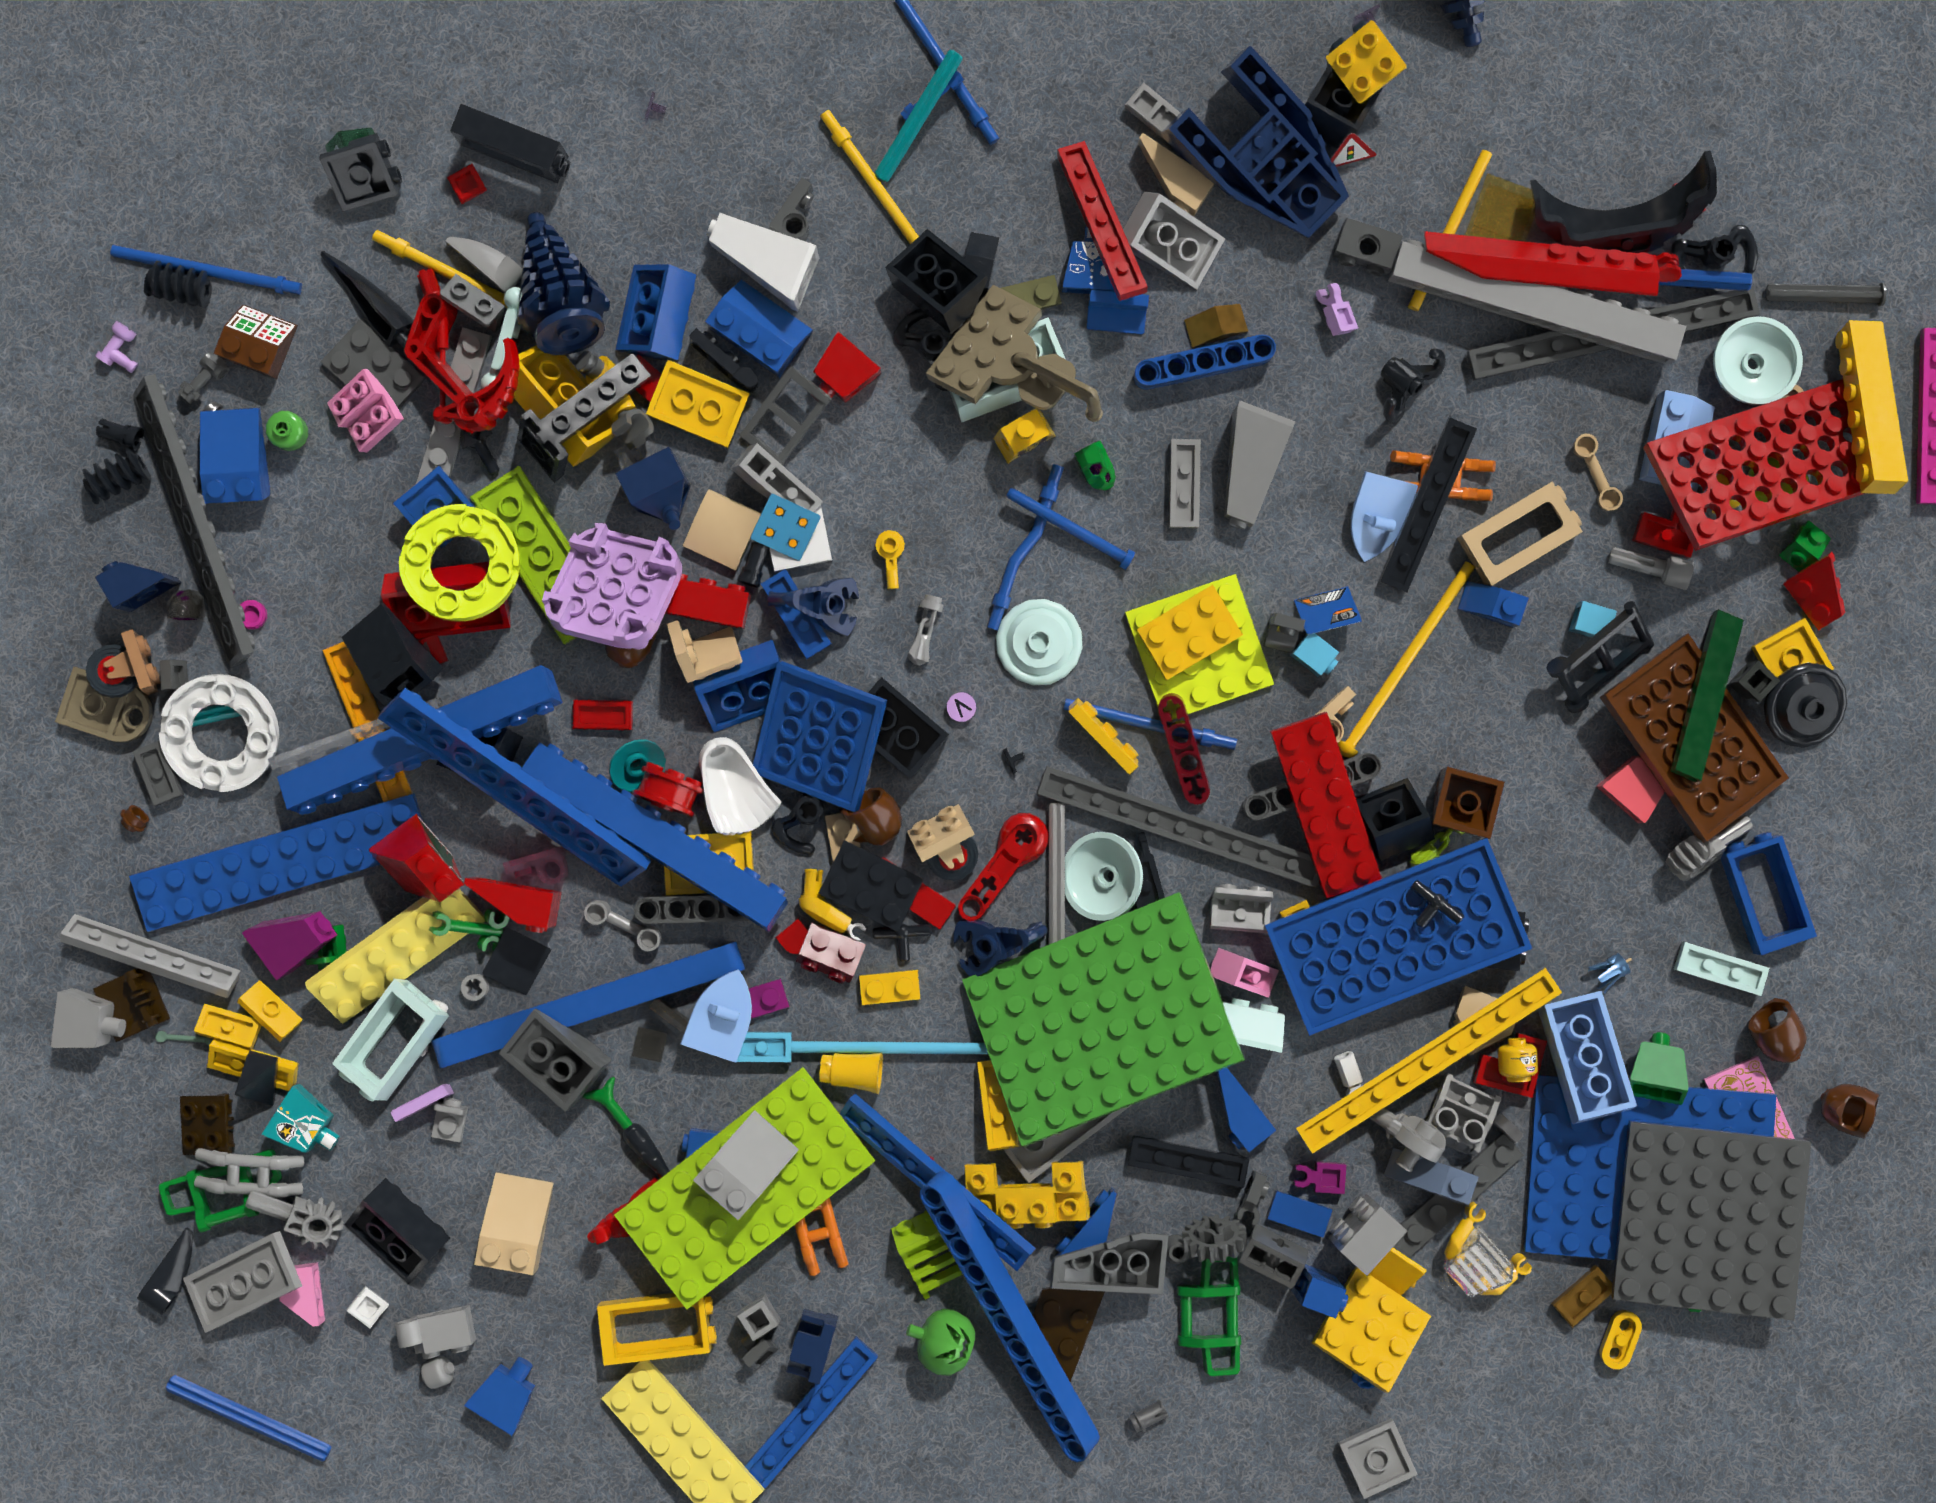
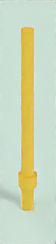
M830 110L825 111L820 115V118L832 133V140L837 147H842L902 234L911 244L919 236L850 140L852 136L848 130L840 126Z
M1481 151L1443 233H1456L1492 157V153L1489 151ZM1415 290L1408 308L1413 311H1419L1427 293Z
M379 230L374 232L372 240L391 249L392 254L402 259L407 257L428 269H433L434 272L450 280L457 274L507 308L504 302L505 294L411 247L409 242L401 238L395 239Z

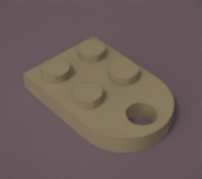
M73 666L55 722L107 740L130 742L138 739L148 730L152 722L153 709L148 696L138 687H135L132 692L123 697L111 698L99 694L89 684L86 670ZM134 709L140 710L143 716L141 723L136 726L132 725L129 721V714Z

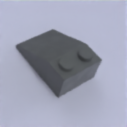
M534 1009L499 1053L565 1112L579 1102L612 1061L591 1041L538 1009Z

